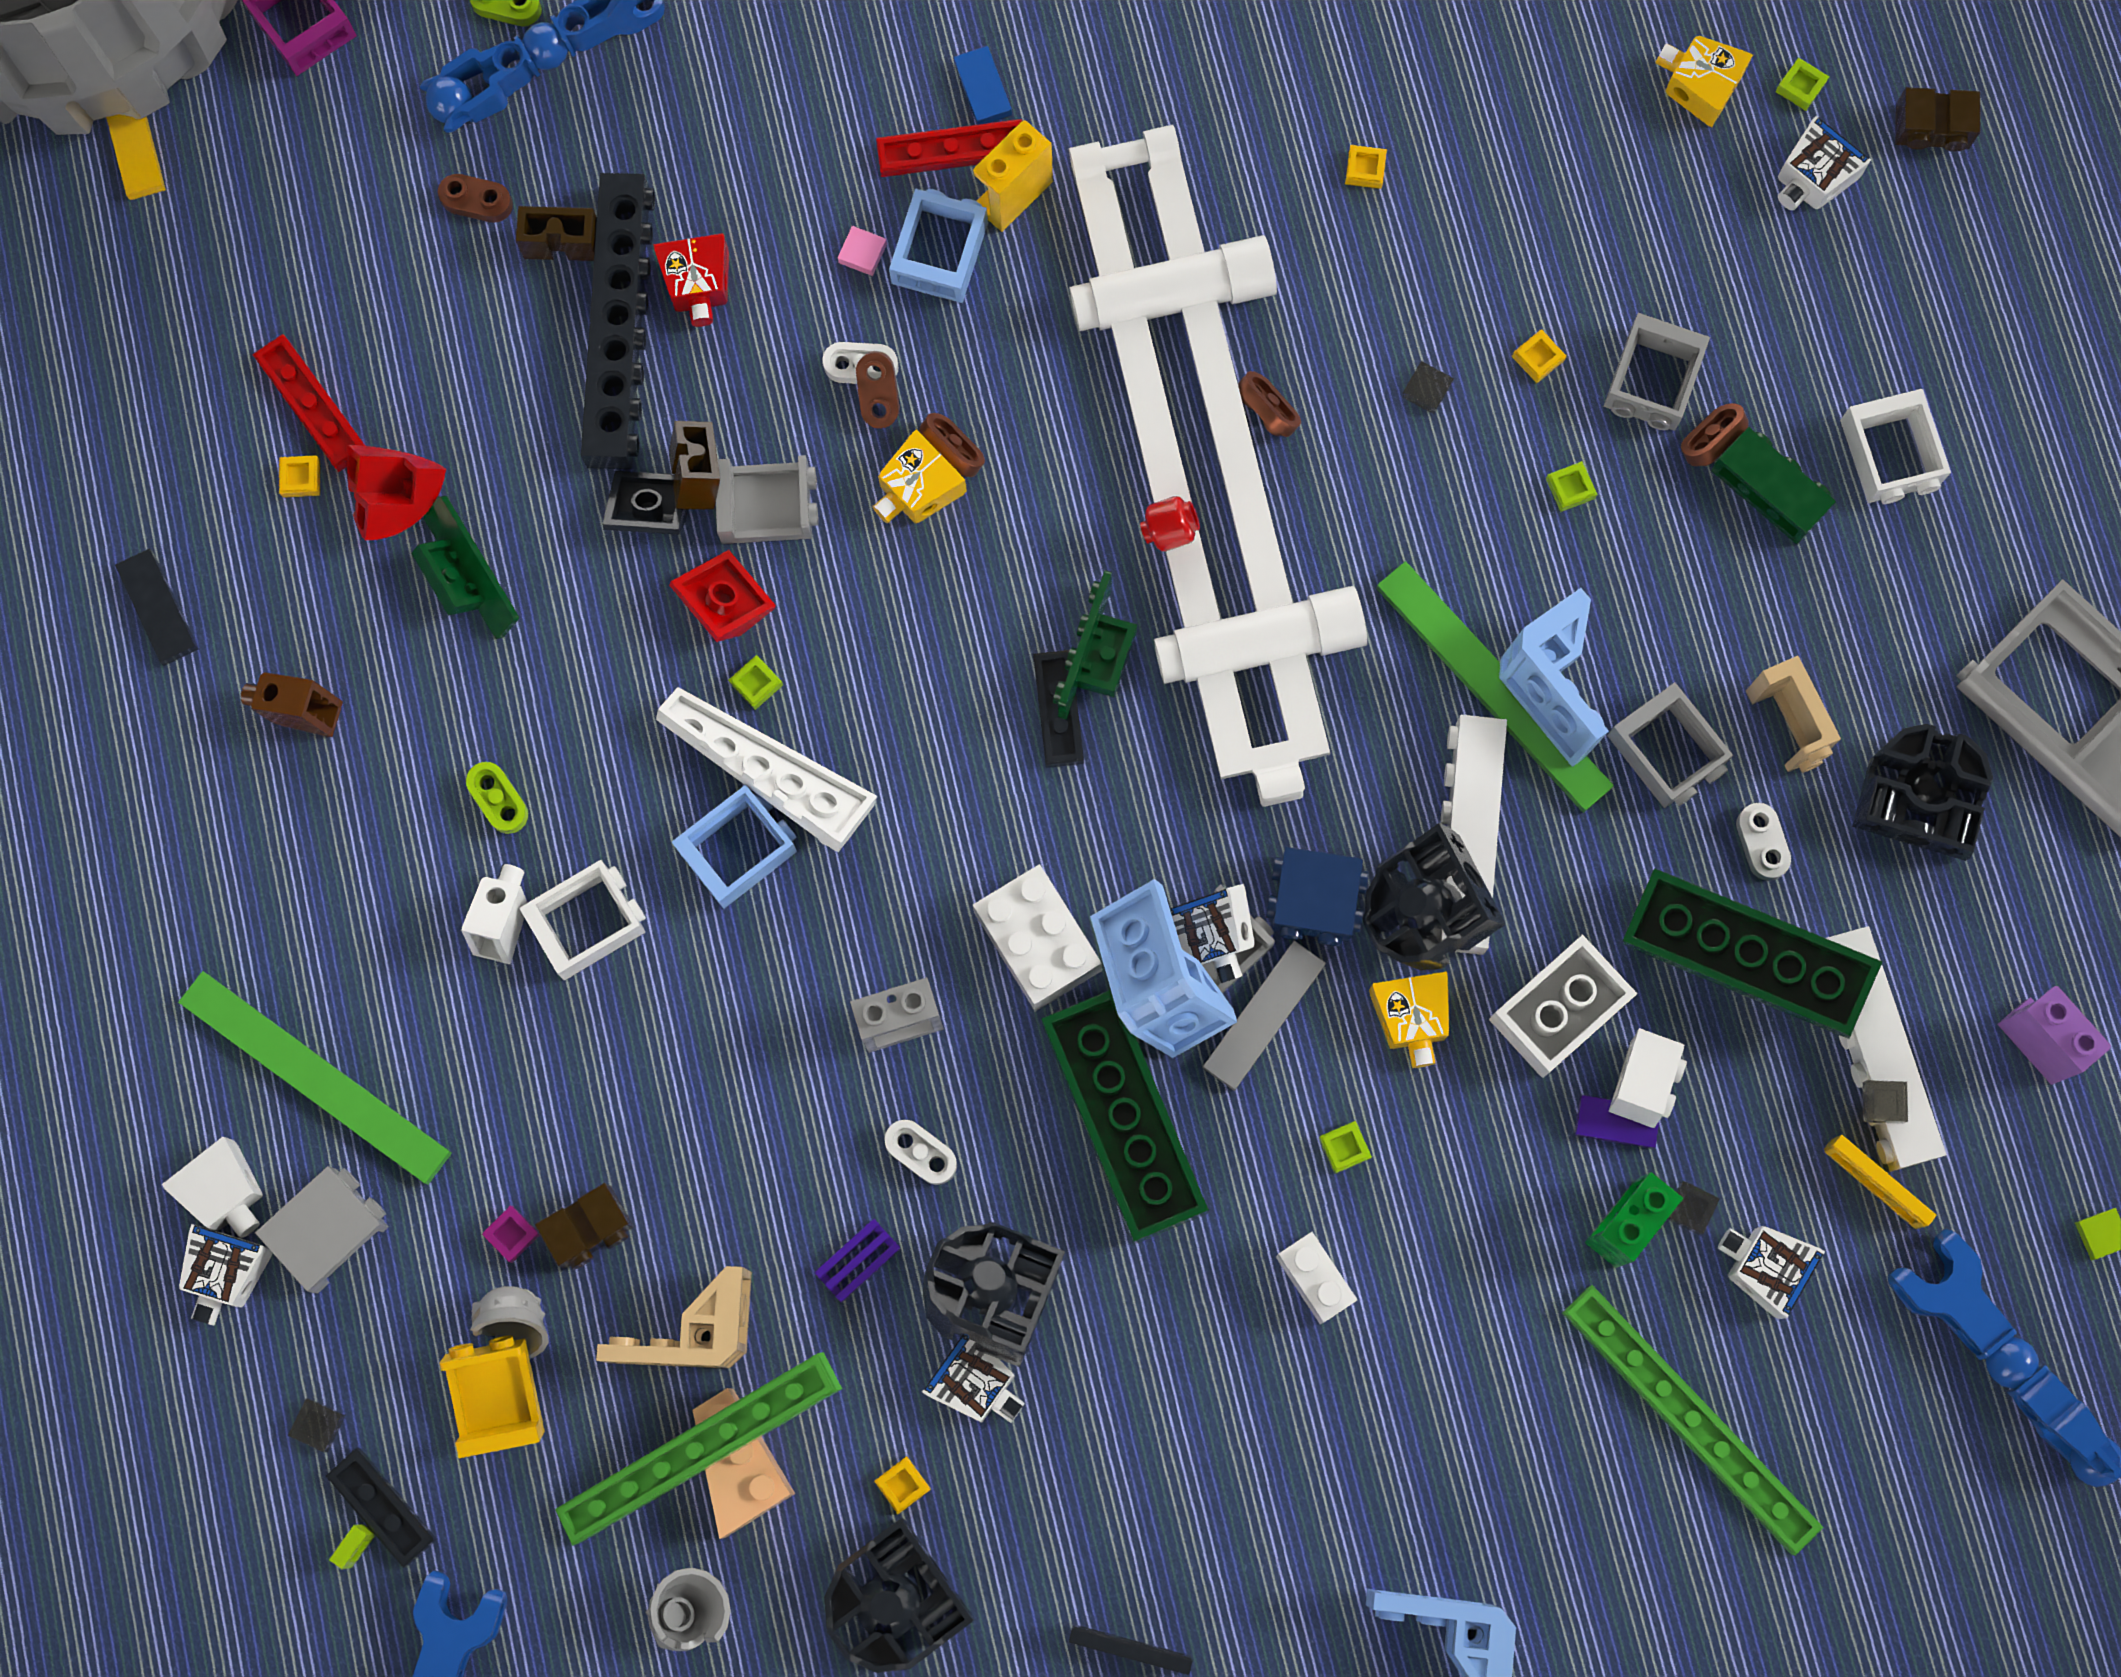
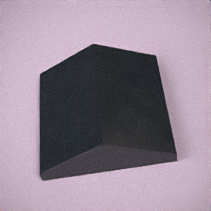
M615 471L603 519V530L679 535L686 523L687 509H676L673 488L675 475Z

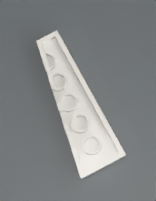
M679 687L658 709L657 721L744 785H747L756 794L818 838L822 844L829 846L836 852L841 850L874 807L876 795Z

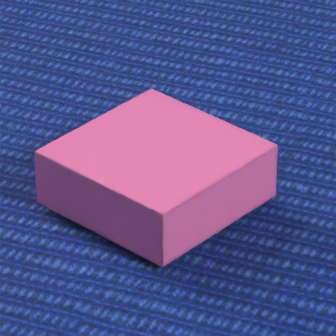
M852 226L839 253L838 263L873 276L886 248L887 240Z

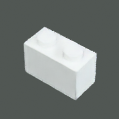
M1639 1028L1630 1042L1608 1112L1655 1128L1662 1116L1668 1118L1676 1100V1096L1670 1094L1673 1082H1680L1687 1061L1681 1059L1685 1045Z
M1313 1232L1304 1236L1276 1256V1259L1320 1325L1357 1301V1298Z

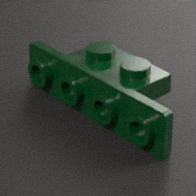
M439 496L424 515V520L437 541L418 544L411 554L448 616L478 610L495 639L504 638L519 620V615L448 497Z
M1104 571L1101 582L1094 581L1088 601L1093 604L1089 615H1082L1077 630V636L1081 637L1078 648L1071 647L1068 653L1065 669L1069 670L1066 682L1059 681L1053 703L1058 704L1059 718L1067 719L1077 687L1114 698L1137 633V624L1103 615L1112 590V572Z

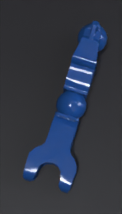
M576 0L560 10L557 17L554 15L550 16L553 24L541 22L532 25L525 32L522 42L517 35L514 37V41L502 42L482 52L470 48L444 65L440 74L424 80L420 85V89L427 92L425 98L428 112L436 120L445 123L444 131L449 133L456 131L468 121L476 123L502 111L508 104L507 97L528 84L534 75L536 77L540 76L537 69L551 70L557 68L566 60L568 51L574 57L576 51L589 50L615 35H629L642 31L663 16L665 11L664 1L650 0L654 2L652 8L642 11L637 9L636 6L645 0ZM583 25L580 30L571 32L575 26ZM519 61L515 67L507 68L511 62ZM483 73L484 81L490 86L472 98L470 89L463 81Z
M1943 1229L1936 1235L1933 1242L1934 1249L1944 1264V1277L1939 1284L1926 1283L1908 1268H1897L1888 1275L1890 1287L1912 1313L1924 1317L1935 1316L1942 1319L1979 1360L1986 1358V1368L1991 1378L2001 1386L2010 1388L2007 1393L2035 1426L2039 1436L2070 1462L2076 1477L2085 1484L2094 1487H2107L2121 1477V1449L2119 1445L2105 1435L2089 1408L2079 1401L2046 1365L2039 1367V1358L2033 1346L2023 1339L2014 1337L2017 1331L1982 1290L1981 1279L1983 1270L1981 1259L1955 1231Z
M436 1570L427 1575L413 1610L416 1627L423 1638L422 1649L413 1677H463L470 1655L476 1649L486 1646L497 1637L508 1601L506 1592L498 1589L488 1591L483 1595L475 1613L465 1620H459L451 1614L447 1606L450 1588L449 1578L444 1573Z

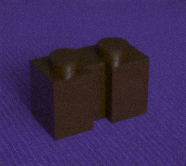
M1905 87L1896 103L1895 145H1906L1916 150L1927 147H1943L1948 151L1956 152L1970 149L1980 134V91L1950 90L1948 94L1936 93V89Z
M518 206L516 243L523 258L554 260V251H563L568 260L594 261L596 214L593 208Z
M674 421L669 458L671 473L675 474L673 488L676 509L714 510L720 484V472L713 423Z
M606 1183L578 1198V1201L570 1206L561 1208L535 1224L559 1267L566 1269L571 1266L572 1270H576L594 1259L592 1252L606 1245L607 1249H611L629 1237L626 1232L634 1228V1225L613 1188Z

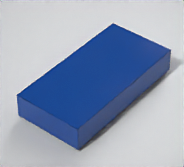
M985 46L953 57L954 65L976 124H986L1011 116L1012 109L989 47Z

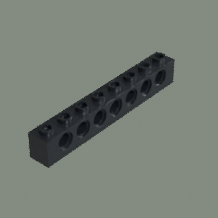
M600 173L581 457L587 468L632 469L633 457L639 456V435L634 434L635 421H641L642 402L640 398H637V385L642 386L644 383V365L639 363L640 350L646 349V329L641 327L642 315H647L649 308L648 293L643 291L644 280H650L651 262L650 258L646 257V245H652L653 226L651 222H648V213L655 209L654 188H649L645 174ZM625 212L634 213L628 220L619 219ZM622 247H632V250L625 255L616 254ZM621 281L630 282L629 286L623 290L614 289L615 285ZM618 316L628 317L627 321L621 325L611 324ZM616 351L626 352L620 360H609L611 354ZM614 386L623 387V391L619 395L607 396L610 388ZM617 421L621 423L619 429L614 432L604 431L606 425L610 422Z

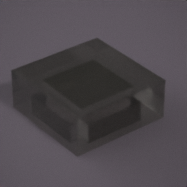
M1421 361L1404 389L1402 397L1435 415L1452 386L1454 378Z
M1864 1081L1863 1122L1902 1124L1908 1122L1907 1082Z
M1681 1181L1676 1192L1684 1199L1669 1216L1668 1220L1700 1236L1704 1235L1720 1198L1686 1181Z
M306 1398L288 1436L322 1452H328L346 1414L311 1398Z

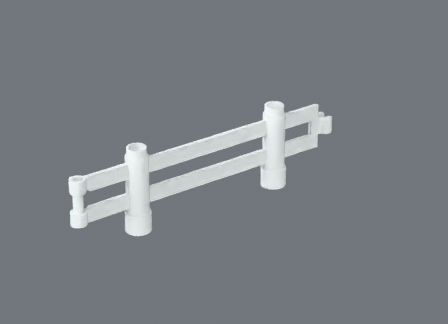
M1173 125L1143 131V139L1104 148L1100 147L1099 141L1069 148L1071 167L1078 188L1099 275L1098 277L1089 278V283L1069 287L1078 330L1084 331L1099 327L1100 331L1112 329L1153 502L1156 503L1172 496H1179L1187 502L1191 501L1147 322L1149 319L1182 312L1256 612L1220 620L1199 530L1195 531V539L1192 543L1167 551L1166 556L1184 628L1174 630L1173 635L1154 639L1163 683L1166 684L1179 680H1184L1185 683L1197 681L1221 780L1253 773L1260 803L1264 807L1301 799L1305 786L1299 762L1330 755L1306 655L1319 653L1321 656L1367 646V632L1361 603L1354 586L1309 595L1307 600L1296 603L1292 602L1218 308V304L1228 301L1231 304H1237L1277 294L1274 265L1267 239L1264 235L1222 244L1219 245L1217 250L1204 252L1181 161L1178 139ZM1148 162L1151 168L1148 172L1149 183L1169 261L1134 268L1112 180L1107 178L1106 171ZM1269 664L1288 740L1252 748L1233 672Z

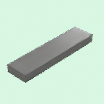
M1293 941L1240 1014L1237 1023L1232 1025L1203 1065V1069L1235 1091L1326 963L1296 941Z

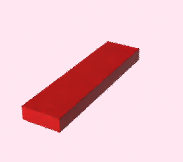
M1022 119L876 138L881 177L978 165L1022 122Z
M282 334L252 355L335 469L340 472L347 467L348 445H366L286 336Z

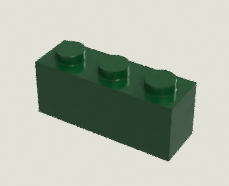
M1750 427L1719 457L1711 472L1797 545L1836 502L1831 497L1830 491L1823 484L1817 481L1813 482L1802 472L1800 465L1794 459L1781 455L1773 448L1772 442L1766 435L1755 432Z

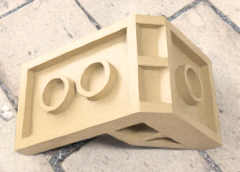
M726 1266L683 1312L680 1341L651 1338L650 1346H640V1339L609 1337V1345L597 1344L596 1361L612 1364L731 1368L747 1353L752 1272L743 1267ZM706 1331H709L711 1334L710 1341H702V1336Z

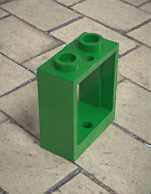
M1650 1172L1630 1184L1585 1243L1615 1268L1632 1263L1684 1198Z

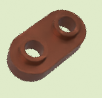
M451 174L445 177L438 187V196L442 205L453 214L495 223L506 219L513 208V201L507 188L497 182L463 174ZM456 187L462 188L460 193L450 194L452 189ZM489 196H497L494 202H486Z
M879 351L868 352L859 360L856 366L861 415L868 425L874 428H886L896 420L900 409L895 367L891 358L885 353ZM870 366L879 367L881 377L877 379L870 377L868 374ZM877 403L883 404L886 408V414L877 416L873 412V405Z
M1254 371L1247 372L1238 383L1242 402L1259 415L1263 420L1265 428L1271 434L1284 437L1291 436L1301 424L1300 416L1267 378Z
M1730 403L1716 408L1685 437L1681 444V450L1688 464L1692 466L1710 465L1735 442L1749 425L1743 407L1739 404Z
M930 413L920 425L919 432L962 477L975 476L985 463L984 455L980 449L946 416L939 413Z

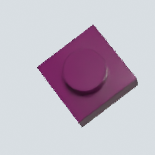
M510 1205L482 1235L508 1262L513 1263L540 1236V1233Z

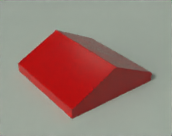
M730 550L672 580L669 584L716 642L741 636L776 607L774 602Z

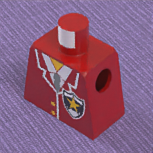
M724 233L653 244L675 311H689L693 326L703 327L712 324L713 314L711 307L725 305L728 301L729 250Z

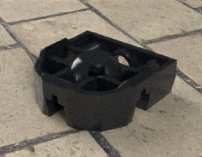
M1929 724L1903 728L1869 760L1852 827L1967 861L1974 852L1985 810L1982 804L1986 800L1987 792H1989L1993 779L1987 754L1969 736L1963 734H1938V731L1935 730L1936 726ZM1932 743L1946 747L1943 761H1930L1931 757H1928ZM1878 765L1898 770L1900 773L1897 781L1881 776H1875V769ZM1939 772L1945 779L1947 786L1938 788L1937 782L1933 777ZM1961 789L1975 793L1973 804L1953 798L1954 792ZM1908 809L1921 816L1936 815L1934 826L1932 827L1927 823L1917 820H1904L1906 810Z
M1438 823L1416 840L1408 843L1380 863L1376 868V875L1366 891L1363 923L1375 948L1398 962L1420 971L1444 968L1450 964L1445 955L1446 953H1454L1458 949L1470 950L1506 925L1460 835L1441 823ZM1402 860L1409 862L1416 876L1415 879L1409 882L1405 874L1397 870L1400 867L1398 863ZM1449 876H1452L1454 883L1465 896L1462 898L1460 892L1455 888V886L1445 882L1444 880L1447 879ZM1423 883L1428 884L1426 887L1422 889L1417 887ZM1408 918L1415 919L1419 928H1410ZM1399 925L1402 927L1386 939H1382L1379 935L1381 932L1389 933ZM1435 927L1438 929L1442 928L1447 937L1440 943L1436 936L1433 935L1432 930Z
M993 1222L984 1225L961 1227L937 1243L927 1265L923 1283L926 1318L942 1337L952 1340L954 1334L960 1336L962 1333L967 1334L970 1340L976 1342L975 1350L1020 1367L1058 1275L1065 1251ZM1002 1237L1009 1239V1244L1015 1246L1008 1264L998 1258L988 1256L994 1238L1002 1240ZM934 1267L957 1275V1277L954 1278L939 1271L934 1270ZM972 1279L973 1285L976 1288L971 1295L964 1287V1283ZM1018 1288L1031 1293L1022 1316L1012 1313ZM975 1307L980 1309L979 1314L986 1315L982 1326L961 1318L965 1308L972 1311V1308Z
M903 1518L899 1519L839 1564L824 1596L827 1633L845 1659L876 1673L911 1669L974 1621L972 1613L910 1525ZM906 1538L909 1539V1541L906 1544H904L902 1547H900L898 1550L892 1553L885 1560H880L882 1556H884L886 1553H888L890 1550H892ZM865 1554L879 1575L873 1577V1580L862 1587L848 1566ZM914 1566L917 1567L926 1583L934 1591L924 1601H922L917 1585L908 1576L903 1575ZM882 1581H894L901 1585L896 1593L890 1590L883 1591ZM956 1606L957 1610L932 1629L928 1628L934 1621ZM857 1615L859 1622H861L870 1636L852 1650H849L840 1639L836 1630ZM877 1623L883 1625L890 1624L892 1632H885L879 1629L876 1631L874 1629ZM915 1625L929 1647L912 1659L898 1638L903 1636L908 1630H911Z

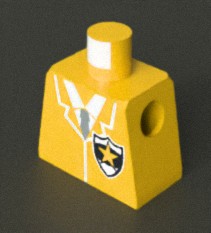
M1696 36L1686 53L1666 43L1655 64L1673 73L1666 88L1667 95L1706 125L1713 127L1743 77L1753 55L1702 36Z
M916 429L878 476L880 487L886 495L872 507L877 515L887 524L901 511L914 523H919L963 496L967 492L966 482L958 471Z
M1447 971L1373 983L1369 989L1370 997L1390 1049L1408 1047L1412 1068L1436 1064L1432 1043L1443 1041L1449 1036Z

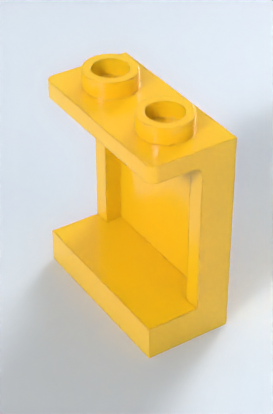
M1025 120L1014 128L973 169L974 176L988 188L977 202L982 207L987 208L988 220L1001 232L1053 182L1052 143Z
M506 1335L491 1339L488 1346L473 1348L472 1343H466L449 1348V1353L445 1354L439 1364L441 1371H446L459 1432V1438L455 1442L458 1458L539 1443L545 1431L526 1339L514 1340L512 1335Z

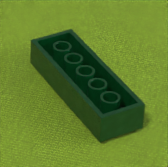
M1655 868L1623 939L1624 945L1847 1039H1850L1883 962Z
M1111 990L1042 1018L1044 1032L1133 1245L1206 1215L1209 1211L1137 1039L1135 1035L1129 1032L1117 1013Z

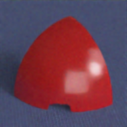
M348 445V490L354 492L356 504L353 517L363 539L366 541L391 537L418 522L437 499L445 479L446 468L429 459L406 452L379 447Z

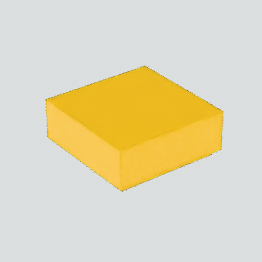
M1350 145L1345 185L1382 189L1387 149Z
M1541 329L1515 350L1512 358L1538 383L1563 363L1566 355Z
M318 456L279 457V494L282 497L320 496V459Z
M908 1456L874 1481L897 1514H900L931 1490Z

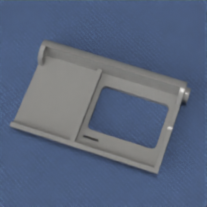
M2062 579L1979 664L1972 659L1956 675L1961 680L1956 687L2121 838V696L2077 743L2072 744L2067 742L1998 679L1995 674L1996 668L2040 624H2045L2111 682L2121 694V631Z

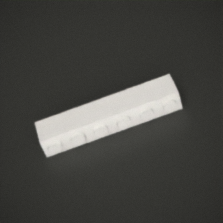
M1460 715L1456 726H1450L1448 731L1447 749L1454 750L1452 764L1447 763L1445 767L1444 786L1450 787L1449 801H1443L1441 824H1447V827L1460 835L1493 898L1507 719ZM1449 876L1447 879L1444 880L1445 882L1455 886V888L1460 892L1462 898L1465 896L1454 883L1452 876ZM1435 927L1432 930L1439 943L1447 938L1442 928L1438 929ZM1489 937L1470 950L1458 949L1455 952L1484 955L1489 948Z
M1869 926L1826 938L1880 960ZM1881 965L1850 1039L1840 1035L1839 1039L1844 1049H1849L1854 1063L1851 1065V1074L1858 1088L1862 1087L1866 1099L1864 1113L1868 1123L1871 1126H1875L1879 1141L1876 1143L1878 1155L1883 1164H1888L1891 1172L1934 1160L1947 1154L1883 966Z

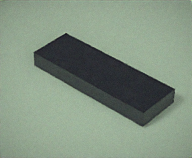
M149 548L115 564L159 662L165 666L198 650L199 648L154 552Z
M1070 650L1033 654L1046 768L1084 764L1076 693L1067 719L1058 717V704L1053 703L1059 681L1066 682L1069 670L1065 669Z
M361 1448L353 1450L326 1475L328 1480L403 1568H407L437 1540L434 1534Z
M1076 1624L1072 1626L1069 1643L1190 1675L1193 1660L1187 1654Z

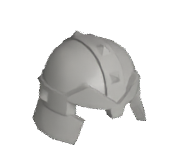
M503 1286L491 1290L480 1302L472 1304V1327L470 1330L473 1331L474 1336L483 1334L497 1338L512 1335L514 1340L525 1338L530 1359L542 1353L549 1343L548 1334L543 1324L545 1313L541 1310V1299L536 1297L531 1291L515 1286Z
M686 1568L674 1571L665 1577L660 1584H657V1589L651 1597L648 1610L645 1613L648 1615L649 1627L660 1648L672 1651H689L704 1641L707 1643L719 1642L728 1628L731 1610L728 1594L718 1579L707 1571Z

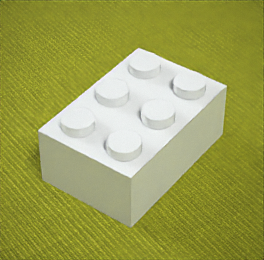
M1040 864L973 904L974 914L1034 1011L1039 1010L1102 971L1100 959Z
M1582 935L1498 1009L1489 1020L1534 1070L1544 1078L1636 996L1637 993Z

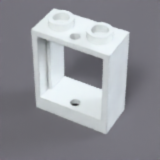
M1923 389L1851 406L1840 420L1868 503L1881 500L1882 504H1890L1904 498V494L1915 491L1919 495L1932 493L1941 488L1942 482L1951 473ZM1908 418L1926 473L1881 484L1863 429Z
M599 860L519 908L555 971L564 980L645 933L640 922L646 919L641 908L634 898L630 901L626 900L621 891L622 888L627 886L615 866L608 869L602 860ZM603 881L629 925L570 959L545 915Z

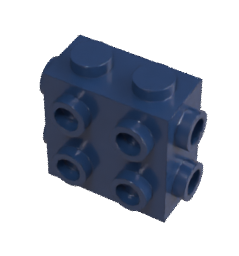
M1285 847L1283 857H1275L1272 880L1279 881L1277 896L1269 895L1266 918L1273 919L1272 930L1280 931V937L1291 940H1302L1303 935L1318 937L1319 943L1329 946H1342V941L1349 942L1353 932H1360L1363 909H1358L1356 906L1358 893H1366L1369 871L1362 870L1363 859Z

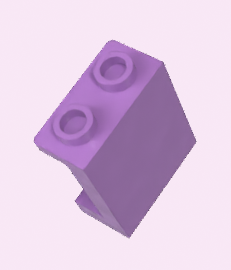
M2058 986L2052 987L2037 1001H2034L2031 997L2026 999L1997 1024L2051 1085L2083 1073L2111 1048L2110 1043Z

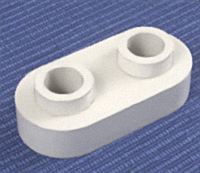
M837 342L830 345L823 354V366L826 375L838 383L857 384L856 366L859 360L868 352L879 351L888 355L893 361L895 375L898 373V360L895 352L890 347L882 344ZM840 361L849 363L846 369L841 370L836 367ZM874 365L868 368L870 377L874 379L881 377V372L873 369Z
M1764 803L1748 805L1739 814L1736 826L1749 867L1753 874L1762 880L1771 881L1778 879L1789 869L1791 864V855L1778 816L1773 808ZM1754 816L1762 817L1765 820V827H1757L1753 822ZM1766 853L1775 854L1778 860L1777 864L1768 863L1765 857Z
M899 1120L888 1128L885 1134V1145L888 1152L923 1180L933 1185H940L948 1182L954 1176L957 1169V1161L952 1150L918 1124L910 1120ZM904 1134H908L913 1138V1143L909 1148H901L898 1144L899 1138ZM934 1158H941L945 1163L943 1170L940 1172H934L930 1169V1162Z

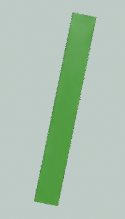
M1406 561L1377 585L1376 589L1488 711L1495 718L1507 719L1506 730L1583 813L1613 788L1614 785L1587 756L1573 767L1568 763L1500 680V662Z
M202 971L179 1000V1004L423 1183L429 1185L452 1154L451 1151L206 972Z
M1593 1285L1585 1289L1562 1312L1567 1320L1791 1555L1796 1556L1824 1528Z
M824 1352L815 1354L555 1509L572 1546L582 1543L842 1390Z

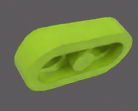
M469 0L473 10L478 15L522 27L535 23L542 12L540 0H526V3L522 6L515 5L519 0Z
M481 762L474 765L467 774L466 786L488 821L501 833L512 834L521 830L528 820V808L499 766L491 762ZM486 779H494L495 783L491 789L484 790L482 788V784ZM508 809H514V818L510 821L503 820L504 812Z

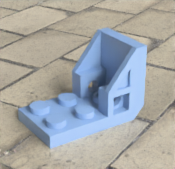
M1582 588L1523 628L1501 657L1499 673L1500 680L1572 767L1582 761L1609 732L1604 726L1602 717L1595 710L1590 709L1580 697L1575 684L1569 679H1565L1561 674V671L1574 663L1582 654L1591 599Z
M1153 879L1090 916L1117 1013L1131 1034L1174 1058L1237 1023L1234 1009L1200 961L1182 950L1163 885Z
M1367 1589L1366 1606L1375 1610V1616L1380 1619L1404 1622L1405 1614L1416 1615V1621L1421 1622V1624L1446 1627L1444 1650L1462 1677H1512L1516 1627L1501 1608L1487 1603ZM1469 1629L1476 1630V1635L1471 1640L1467 1637Z

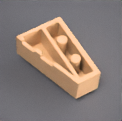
M727 1388L693 1409L695 1425L740 1400L734 1389ZM762 1437L705 1470L719 1539L728 1537L795 1494Z

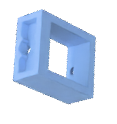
M915 189L889 268L891 284L963 303L988 225L987 208L982 207L980 203L971 199H962L960 201L948 198L938 190L927 189L923 191ZM922 211L972 224L957 272L907 259Z
M744 785L672 841L676 850L723 909L797 852L792 843L797 838L794 832L783 819L776 823L768 813L773 808L772 805L758 794H753L747 785ZM749 806L780 847L727 887L696 847Z

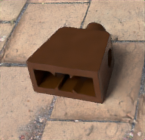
M266 672L260 675L258 684L248 682L241 691L242 704L251 706L253 711L270 722L331 738L333 737L343 705L342 700L313 680Z

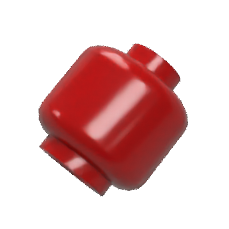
M1172 496L1148 505L1145 511V521L1140 522V527L1147 544L1153 542L1160 551L1167 552L1192 543L1195 539V531L1200 530V523L1191 501L1185 502L1179 496Z

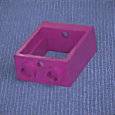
M241 0L248 13L296 76L357 36L348 18L334 0H319L329 15L285 44L263 15V12L281 0Z

